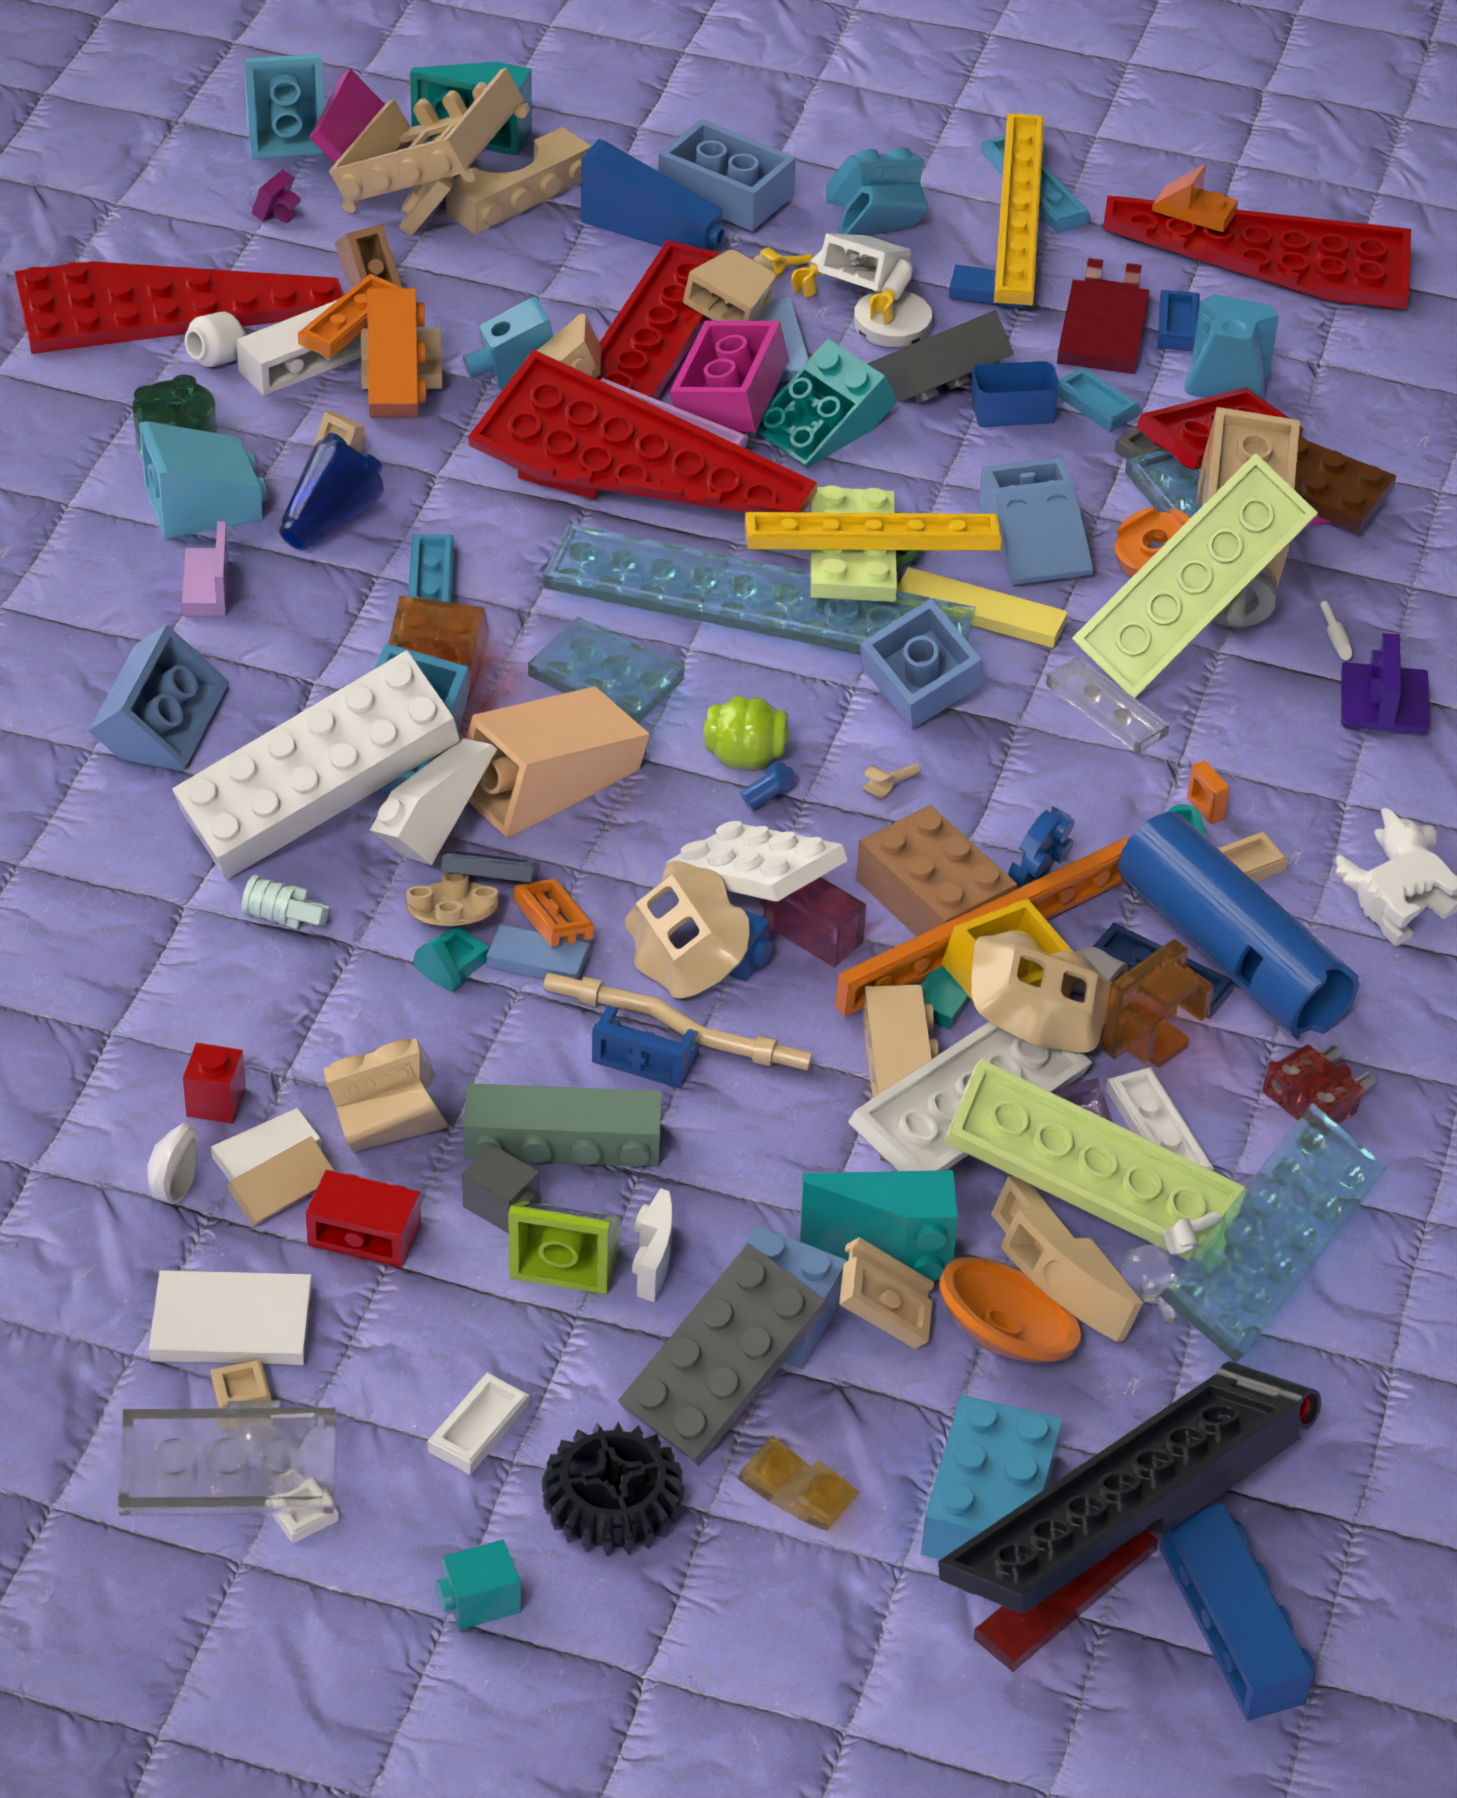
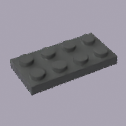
M747 1243L618 1399V1402L625 1410L699 1466L828 1309L829 1305L826 1299Z

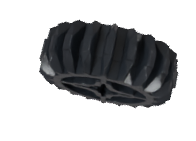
M619 1421L613 1430L604 1431L597 1422L593 1429V1434L588 1435L577 1429L575 1436H573V1442L561 1440L557 1448V1454H550L549 1460L546 1463V1471L542 1477L543 1507L546 1510V1514L551 1515V1523L554 1530H564V1536L568 1544L582 1539V1546L586 1553L595 1545L603 1546L607 1557L613 1550V1547H622L630 1555L634 1548V1543L638 1542L649 1549L653 1542V1535L665 1537L669 1530V1523H676L680 1514L681 1501L684 1500L683 1471L680 1468V1463L674 1462L675 1455L672 1453V1447H661L658 1434L643 1438V1432L639 1425L631 1432L623 1431Z

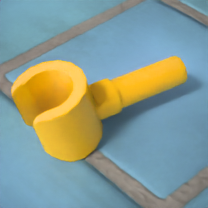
M770 247L764 248L760 252V255H764L771 260L776 277H779L786 267L809 264L813 258L811 254L781 256Z

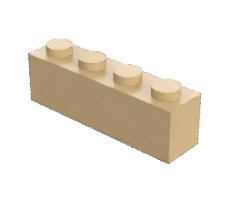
M922 985L865 986L863 1026L872 1099L938 1056L937 1039H929L928 1032H933L932 1004H924ZM879 1153L880 1160H886V1159Z

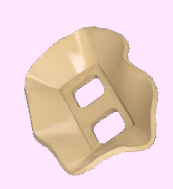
M682 861L668 863L659 885L636 902V906L625 917V926L632 935L636 946L635 968L665 987L674 998L683 999L695 996L722 981L739 966L747 952L750 931L749 918L743 909L730 904L723 879L717 872L708 868L696 867ZM668 890H673L679 898L678 904L661 918H656L650 909L651 904ZM688 920H694L699 928V934L684 947L677 949L670 939L671 934Z
M1017 931L1003 932L992 936H981L975 942L971 972L972 1000L976 1011L993 1025L1033 1045L1078 1053L1090 1052L1096 1048L1100 1041L1101 1030L1106 1017L1119 997V990L1087 958L1069 950L1045 953L1039 948L1034 939L1027 934ZM1020 958L1030 960L1042 966L1041 987H1035L1018 979L1017 972ZM1063 974H1069L1085 981L1087 987L1084 1003L1074 1001L1062 995Z

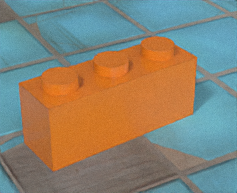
M367 288L368 404L370 418L418 417V403H426V379H418V365H426L425 340H417V327H425V302H417L416 288Z

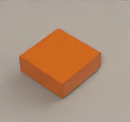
M1206 760L1193 764L1187 792L1188 800L1211 824L1225 820L1230 787Z

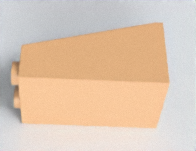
M596 686L472 715L466 739L492 744L497 750L469 798L468 803L506 838L515 836L639 771L650 734Z

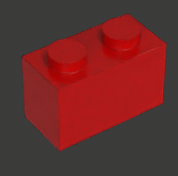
M327 1169L306 1211L307 1242L309 1246L397 1267H403L421 1226L420 1191Z

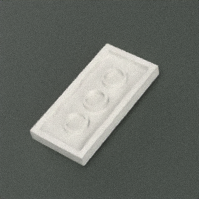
M731 821L720 825L713 836L705 840L686 844L681 848L679 855L666 861L668 865L672 861H682L696 867L708 868L719 874L724 881L727 891L777 902L848 860L843 844L824 841L820 837L810 838L795 835L791 831L780 832L770 830L766 826L755 827L742 824L741 821Z

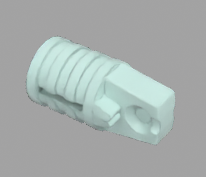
M254 874L250 877L245 887L241 912L247 916L254 915L257 918H265L271 922H279V925L299 929L301 921L314 925L326 924L330 906L308 900L309 890L294 885L287 886L280 882L276 883L273 880L263 879L262 876Z

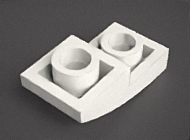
M662 1188L659 1189L650 1205L644 1204L641 1207L634 1227L635 1232L639 1233V1250L632 1265V1273L637 1275V1297L654 1303L666 1279L671 1255L672 1203L670 1192Z

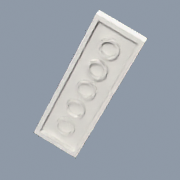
M988 1022L857 1108L848 1123L898 1171L948 1170L969 1155L945 1143L944 1139L973 1069L980 1058L1053 1094H1057L1084 1075L1092 1062L1083 1053L1030 1044Z

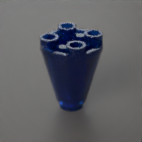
M330 432L324 439L318 441L310 453L282 518V526L279 528V533L283 540L291 547L304 551L308 546L316 545L375 504L384 492L383 480L379 475L383 470L380 461L369 453H359L347 445L345 440L335 433Z

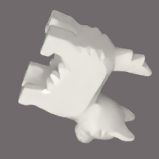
M1383 808L1381 809L1385 828H1378L1374 833L1390 860L1370 871H1366L1342 855H1338L1336 857L1337 869L1335 874L1343 879L1344 884L1358 893L1360 908H1363L1365 916H1370L1372 922H1376L1380 926L1382 934L1394 946H1398L1412 938L1414 932L1407 927V924L1420 914V911H1424L1426 907L1432 909L1443 919L1457 912V876L1442 859L1431 851L1438 841L1437 831L1432 825L1419 826L1410 819L1398 818L1392 810Z

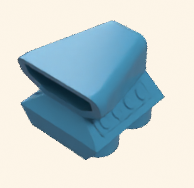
M904 147L893 149L884 154H879L875 149H866L854 155H849L826 184V204L845 207L839 224V234L870 236L916 226L928 211V203L920 183L924 159L915 152H911L909 148Z
M1216 294L1200 301L1192 362L1185 380V392L1190 395L1206 398L1247 387L1263 399L1265 393L1264 379L1269 380L1279 315L1273 307L1266 303Z

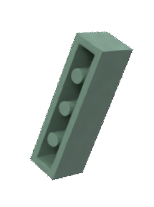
M467 1083L463 1125L464 1159L477 1160L494 1145L522 1162L659 1167L662 1091Z

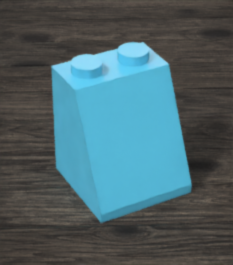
M148 421L139 423L145 490L165 539L217 529V521H226V527L263 520L262 502L268 501L266 485L263 477L256 478L257 469L253 453L245 452L239 437Z

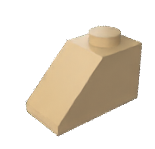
M580 313L537 350L594 378L600 375L601 346L586 314Z

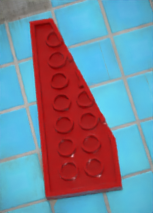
M98 261L70 262L65 265L30 267L25 270L14 271L15 284L31 354L186 334L190 323L196 317L219 312L232 314L242 327L282 322L336 301L343 296L339 279L336 277Z
M535 349L531 351L468 436L470 447L539 480L740 513L804 512L817 493L816 481Z

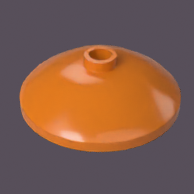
M978 1257L958 1258L948 1263L939 1282L945 1305L963 1330L984 1349L1009 1359L1034 1363L1060 1361L1074 1353L1081 1339V1331L1076 1318L1046 1295L1023 1272L1008 1265Z

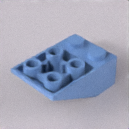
M1062 457L982 467L978 506L982 514H997L1002 536L1001 551L998 552L1012 585L1093 574L1094 568L1074 482Z

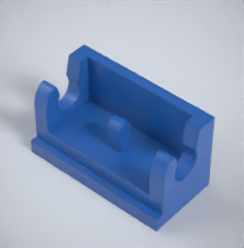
M608 1005L600 1020L592 1029V1062L681 1089L699 1055L700 1044L694 1043L698 1036V1031L688 1029L681 1042L657 1036L652 1032H644L620 1025V1020L614 1019L619 1008Z

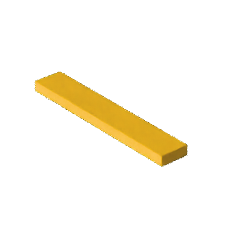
M745 513L747 549L1001 551L1002 536L997 514Z

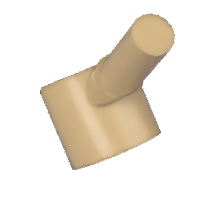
M914 764L887 773L875 765H871L864 773V776L869 778L870 781L863 785L862 789L880 799H885L891 793L895 784L920 774L921 768L918 764Z

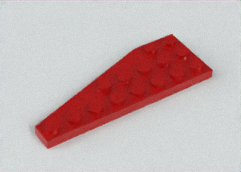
M1107 195L1103 230L1328 301H1337L1343 304L1373 305L1385 309H1406L1411 252L1410 228L1237 209V213L1224 232H1220L1152 211V205L1156 200Z

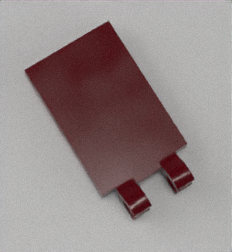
M1088 258L1085 280H1072L1058 348L1057 364L1135 374L1150 293L1148 289L1139 288L1142 265L1127 263L1124 282L1101 280L1104 260Z

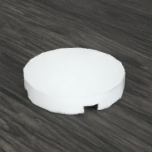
M875 291L859 299L854 308V326L856 331L866 334L865 339L869 342L887 348H903L912 345V340L919 337L921 341L927 337L932 327L931 307L923 298L907 291H903L899 299L893 300V320L887 324L883 323V313H878L873 319H870L869 300L872 295L882 293V291Z

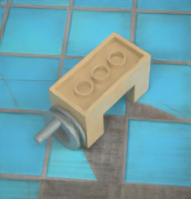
M1217 407L1199 472L1196 504H1202L1203 506L1255 453L1294 489L1300 420ZM1290 543L1211 623L1224 627L1243 628L1259 624L1270 617L1276 607L1277 588Z

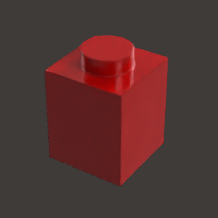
M196 1042L183 1075L187 1117L234 1123L246 1091L243 1050Z

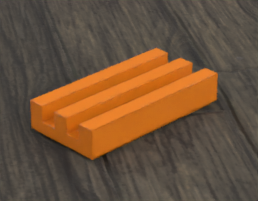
M553 878L514 886L513 900L550 947L559 945L560 937H563L567 944L576 942L577 934H580L584 941L593 939V923L557 879ZM547 891V895L550 897V899H548L543 892ZM559 910H560V911L563 913V915L567 918V920L569 921L568 923H567L566 920L562 917V915L559 913Z

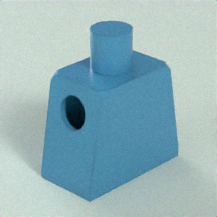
M532 297L482 323L479 327V333L483 348L463 355V361L470 378L490 372L498 387L503 390L533 349L538 350L553 337L550 318L537 297Z

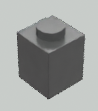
M492 1145L462 1174L463 1207L509 1233L508 1213L511 1205L521 1201L541 1204L540 1172Z

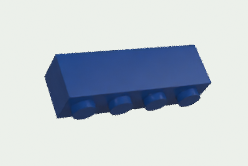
M1224 1502L1200 1509L1165 1535L1162 1534L1160 1552L1246 1721L1306 1704L1311 1681L1315 1678L1313 1659L1306 1648L1299 1647L1292 1633V1622L1287 1609L1283 1605H1277L1270 1592L1269 1578L1264 1566L1260 1562L1255 1563L1248 1550L1247 1537L1243 1526L1239 1521L1232 1520Z

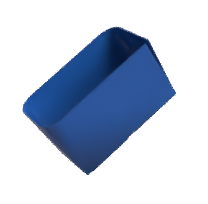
M1046 361L975 364L974 369L972 365V404L979 427L1054 423L1059 380L1053 364Z

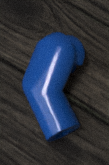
M773 762L767 767L765 776L742 790L740 795L748 808L753 811L771 798L790 790L795 782L794 771L791 767H787L784 762Z

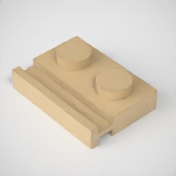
M860 1237L848 1243L845 1251L849 1253V1261L843 1265L839 1305L913 1349H917L929 1342L933 1300L928 1298V1293L934 1288V1282Z

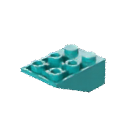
M827 339L768 405L755 433L804 467L809 468L872 431L898 402V399L885 375L830 339Z

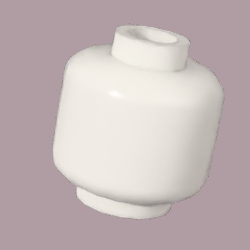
M219 312L199 316L189 325L185 334V347L188 354L204 367L228 364L238 360L236 339L246 336V333L240 322L230 313Z

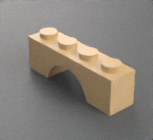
M562 126L534 140V161L525 168L505 173L477 169L478 176L471 183L463 180L461 175L449 181L452 183V187L446 195V214L476 235L581 184V158L592 146Z

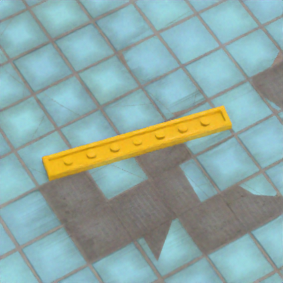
M1007 114L994 303L1033 306L1044 116Z

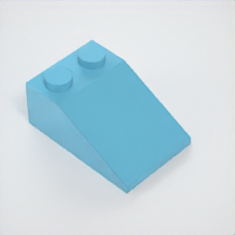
M321 53L245 58L246 114L251 159L325 154L310 139V135L324 110Z

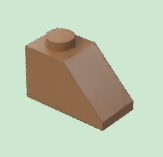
M383 224L347 233L335 242L346 281L351 288L369 274L402 287Z

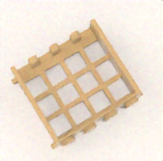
M501 69L488 85L484 82L478 83L472 91L475 101L469 109L465 106L459 93L453 90L449 91L442 102L450 117L439 120L431 103L426 99H420L413 107V111L421 124L418 126L410 127L395 99L388 100L329 170L331 177L345 200L341 204L344 211L354 213L359 206L358 200L458 174L466 182H473L478 176V170L476 167H469L513 113L518 118H525L530 111L528 103L521 104L524 99L508 69ZM442 133L437 140L424 143L429 136Z

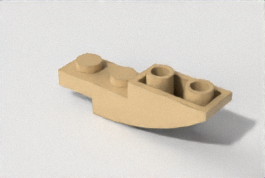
M1008 1176L991 1212L992 1217L1006 1233L1000 1248L1038 1288L1073 1316L1116 1342L1125 1341L1143 1304L1141 1299L1091 1238L1075 1239L1031 1184L1015 1176Z

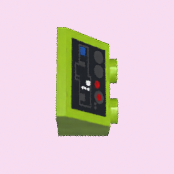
M526 1201L510 1206L508 1213L509 1278L607 1295L619 1253L620 1217Z

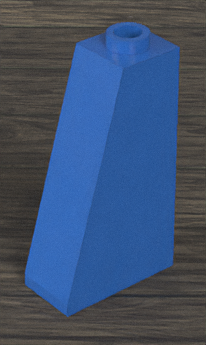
M598 139L581 158L582 223L660 247L664 245L666 240L713 251L715 247L719 248L725 237L721 207L604 140Z

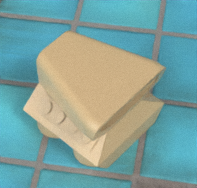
M417 1038L390 1042L381 1046L375 1052L345 1057L323 1069L326 1085L336 1106L346 1142L353 1152L450 1127L428 1092L435 1074L429 1057Z

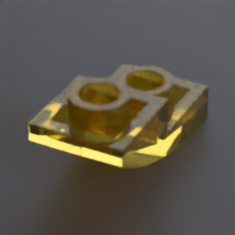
M773 1435L744 1466L737 1479L770 1503L797 1519L825 1531L829 1530L859 1494V1491L818 1459L811 1467Z

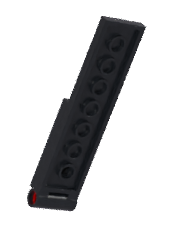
M1228 1361L1219 1368L1215 1375L939 1560L940 1580L963 1589L970 1594L978 1595L1005 1606L1012 1611L1024 1614L1144 1529L1164 1535L1173 1530L1183 1521L1300 1439L1299 1428H1310L1319 1416L1321 1409L1320 1393L1316 1389Z

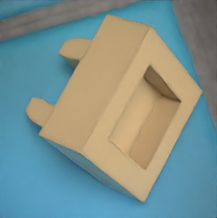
M324 411L312 449L342 465H353L357 451H363L367 438V435L364 434L365 427L335 411Z

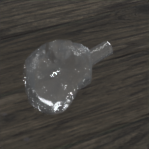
M1142 1245L1126 1251L1123 1259V1268L1118 1270L1120 1275L1131 1288L1138 1289L1143 1301L1156 1300L1165 1324L1175 1322L1177 1318L1168 1297L1174 1294L1176 1285L1171 1259L1166 1249L1158 1245Z

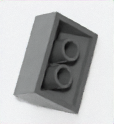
M994 310L867 364L885 375L899 402L914 396L916 402L920 403L939 395L937 386L944 383L947 384L950 390L970 382L971 379L968 373L972 372V365L974 369L975 364L1001 363V359L1009 357L1014 353L998 313Z

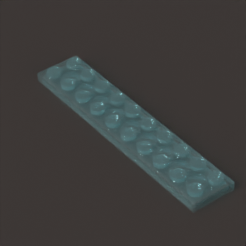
M568 523L543 574V588L833 648L854 654H861L860 643L930 599V597L901 591L896 592V602L810 597L809 572ZM932 598L964 638L968 640L975 619L976 607Z

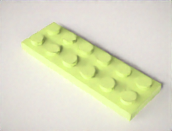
M1255 453L1072 637V641L1134 700L1317 516L1318 512Z
M981 1058L973 1069L944 1139L945 1143L1167 1251L1168 1248L1163 1237L1164 1230L1174 1227V1224L1180 1219L1188 1218L1192 1221L1216 1211L1220 1214L1221 1221L1195 1234L1198 1243L1195 1249L1177 1255L1210 1272L1213 1271L1220 1261L1245 1186Z

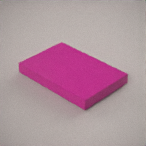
M350 68L341 75L310 135V139L336 163L383 108L385 103Z

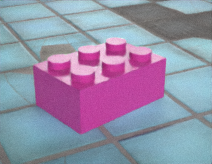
M704 321L670 390L673 406L742 434L756 432L789 362L781 322Z

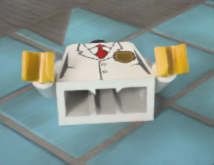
M826 233L823 248L810 260V267L799 268L792 273L794 293H798L802 289L804 297L815 295L817 293L815 277L817 275L823 276L824 274L875 291H882V293L872 295L869 300L870 319H873L878 313H883V323H890L893 320V300L899 299L912 276L911 250L870 236Z

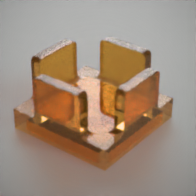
M1173 939L1110 984L1101 1050L1114 1060L1128 1051L1143 1063L1149 1061L1156 1067H1162L1185 1050L1189 1044V1037L1167 1022L1178 1014L1179 1006L1200 1021L1209 1016L1213 985L1187 966V947Z

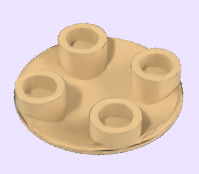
M449 872L442 876V882L427 886H414L406 891V908L408 913L416 920L432 925L457 926L478 922L492 915L499 905L498 890L491 886L469 882L468 874Z

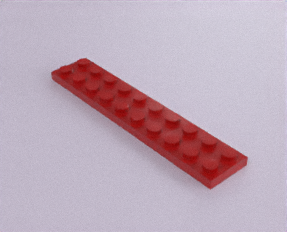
M666 240L599 342L601 346L600 375L596 379L601 380L604 378L658 399L695 341L704 321L708 320V317L683 303L689 272L722 253ZM518 470V479L574 493L579 496L595 499L600 489L539 480Z

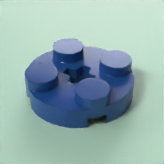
M1052 806L1051 812L1045 810L1033 823L1018 848L1024 852L1021 865L1019 866L1012 862L1008 872V876L1017 883L1016 889L1047 875L1054 862L1061 864L1066 859L1074 842L1068 838L1075 823V820L1069 814Z

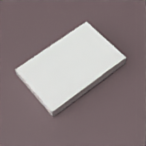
M160 1270L149 1344L150 1361L245 1363L261 1359L262 1364L304 1365L312 1289L311 1274Z

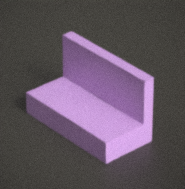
M217 521L215 548H185L182 593L183 616H226L229 565L226 521Z

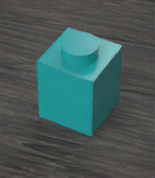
M504 1539L442 1556L443 1578L436 1580V1591L442 1610L444 1612L452 1610L459 1630L521 1613V1581Z

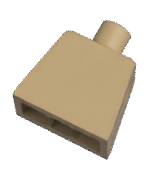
M728 250L689 272L683 303L713 321H758L769 306L777 278L773 272V264L764 255H757L754 259H750L736 250Z

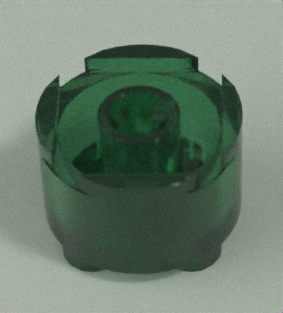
M182 374L174 377L172 380L158 382L150 386H141L135 390L132 409L136 450L141 458L139 423L148 421L217 433L215 399L209 390L197 384L195 377Z

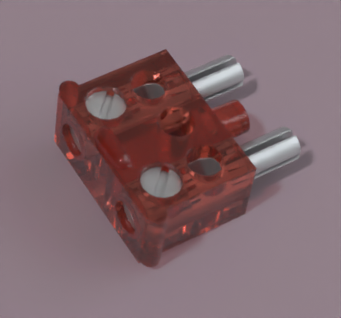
M1307 1044L1278 1062H1269L1262 1091L1315 1135L1326 1137L1328 1130L1357 1113L1362 1094L1374 1088L1377 1081L1374 1075L1371 1076L1370 1072L1352 1079L1351 1070L1345 1063H1341L1338 1066L1333 1064L1340 1060L1342 1056L1340 1048H1337L1336 1045H1331L1318 1052Z

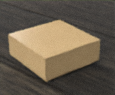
M261 1359L210 1370L211 1383L221 1421L272 1410V1399Z

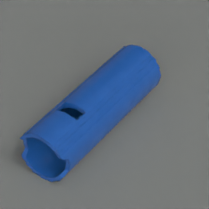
M1177 812L1159 814L1148 819L1144 825L1140 826L1128 838L1121 851L1118 863L1120 877L1292 1037L1299 1040L1301 1034L1309 1030L1324 1034L1331 1027H1334L1347 1013L1359 989V976Z

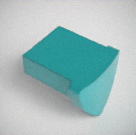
M453 926L440 937H434L421 945L415 951L413 963L431 981L449 991H454L465 978L487 962L489 947L459 926Z

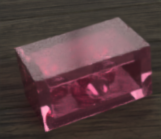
M822 877L815 879L777 902L764 899L763 918L770 920V929L834 968L864 942L866 903Z

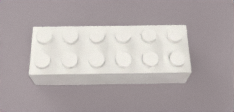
M406 650L175 786L172 790L182 813L225 879L228 880L458 743L460 740L454 717Z

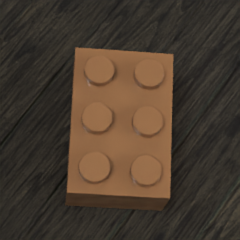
M932 805L859 840L856 880L916 937L1017 888V883Z

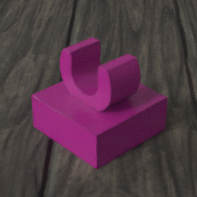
M282 169L260 187L251 213L262 222L272 214L284 223L289 222L296 216V212L292 209L301 202L300 197L290 191L295 178Z

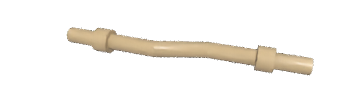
M549 972L544 979V991L577 998L579 1004L595 1008L599 1004L611 1005L620 1009L650 1015L684 1036L688 1029L698 1031V1036L694 1043L752 1058V1063L772 1067L773 1063L805 1071H809L812 1064V1052L778 1045L777 1039L758 1035L757 1039L703 1027L658 998L604 986L603 980L586 976L579 980Z

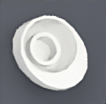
M186 1122L172 1129L153 1149L147 1165L148 1187L154 1200L176 1204L184 1199L194 1181L198 1135L196 1129Z

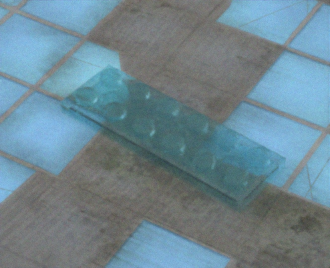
M1312 1104L1292 1126L1159 1296L1236 1363L1249 1350L1387 1167L1316 1105Z

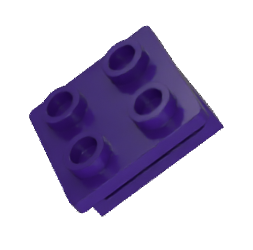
M1383 633L1380 650L1372 649L1370 664L1342 663L1341 725L1404 733H1428V671L1401 667L1400 634Z

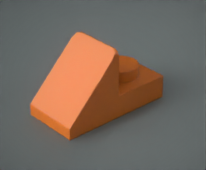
M1202 165L1166 185L1153 203L1152 211L1224 232L1237 213L1238 200L1224 196L1219 192L1203 190L1206 165Z

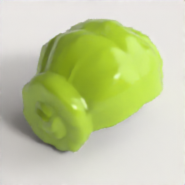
M734 696L723 704H713L708 708L707 719L704 723L705 748L708 752L714 753L720 763L728 768L757 771L765 768L772 759L781 758L784 754L785 745L789 741L788 714L783 710L775 709L764 698L758 697L747 699L744 696Z

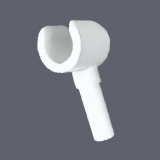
M1213 1211L1192 1221L1188 1218H1183L1177 1221L1174 1227L1164 1230L1163 1237L1169 1254L1179 1255L1195 1249L1198 1246L1195 1234L1221 1221L1220 1214Z

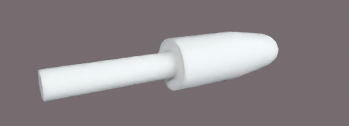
M1323 601L1320 606L1329 624L1327 627L1329 638L1339 656L1343 660H1349L1352 657V649L1347 633L1342 623L1336 621L1329 603Z

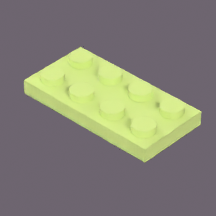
M834 485L817 487V493L810 502V512L895 513L894 491H886L879 488L849 489ZM810 550V597L896 602V550Z

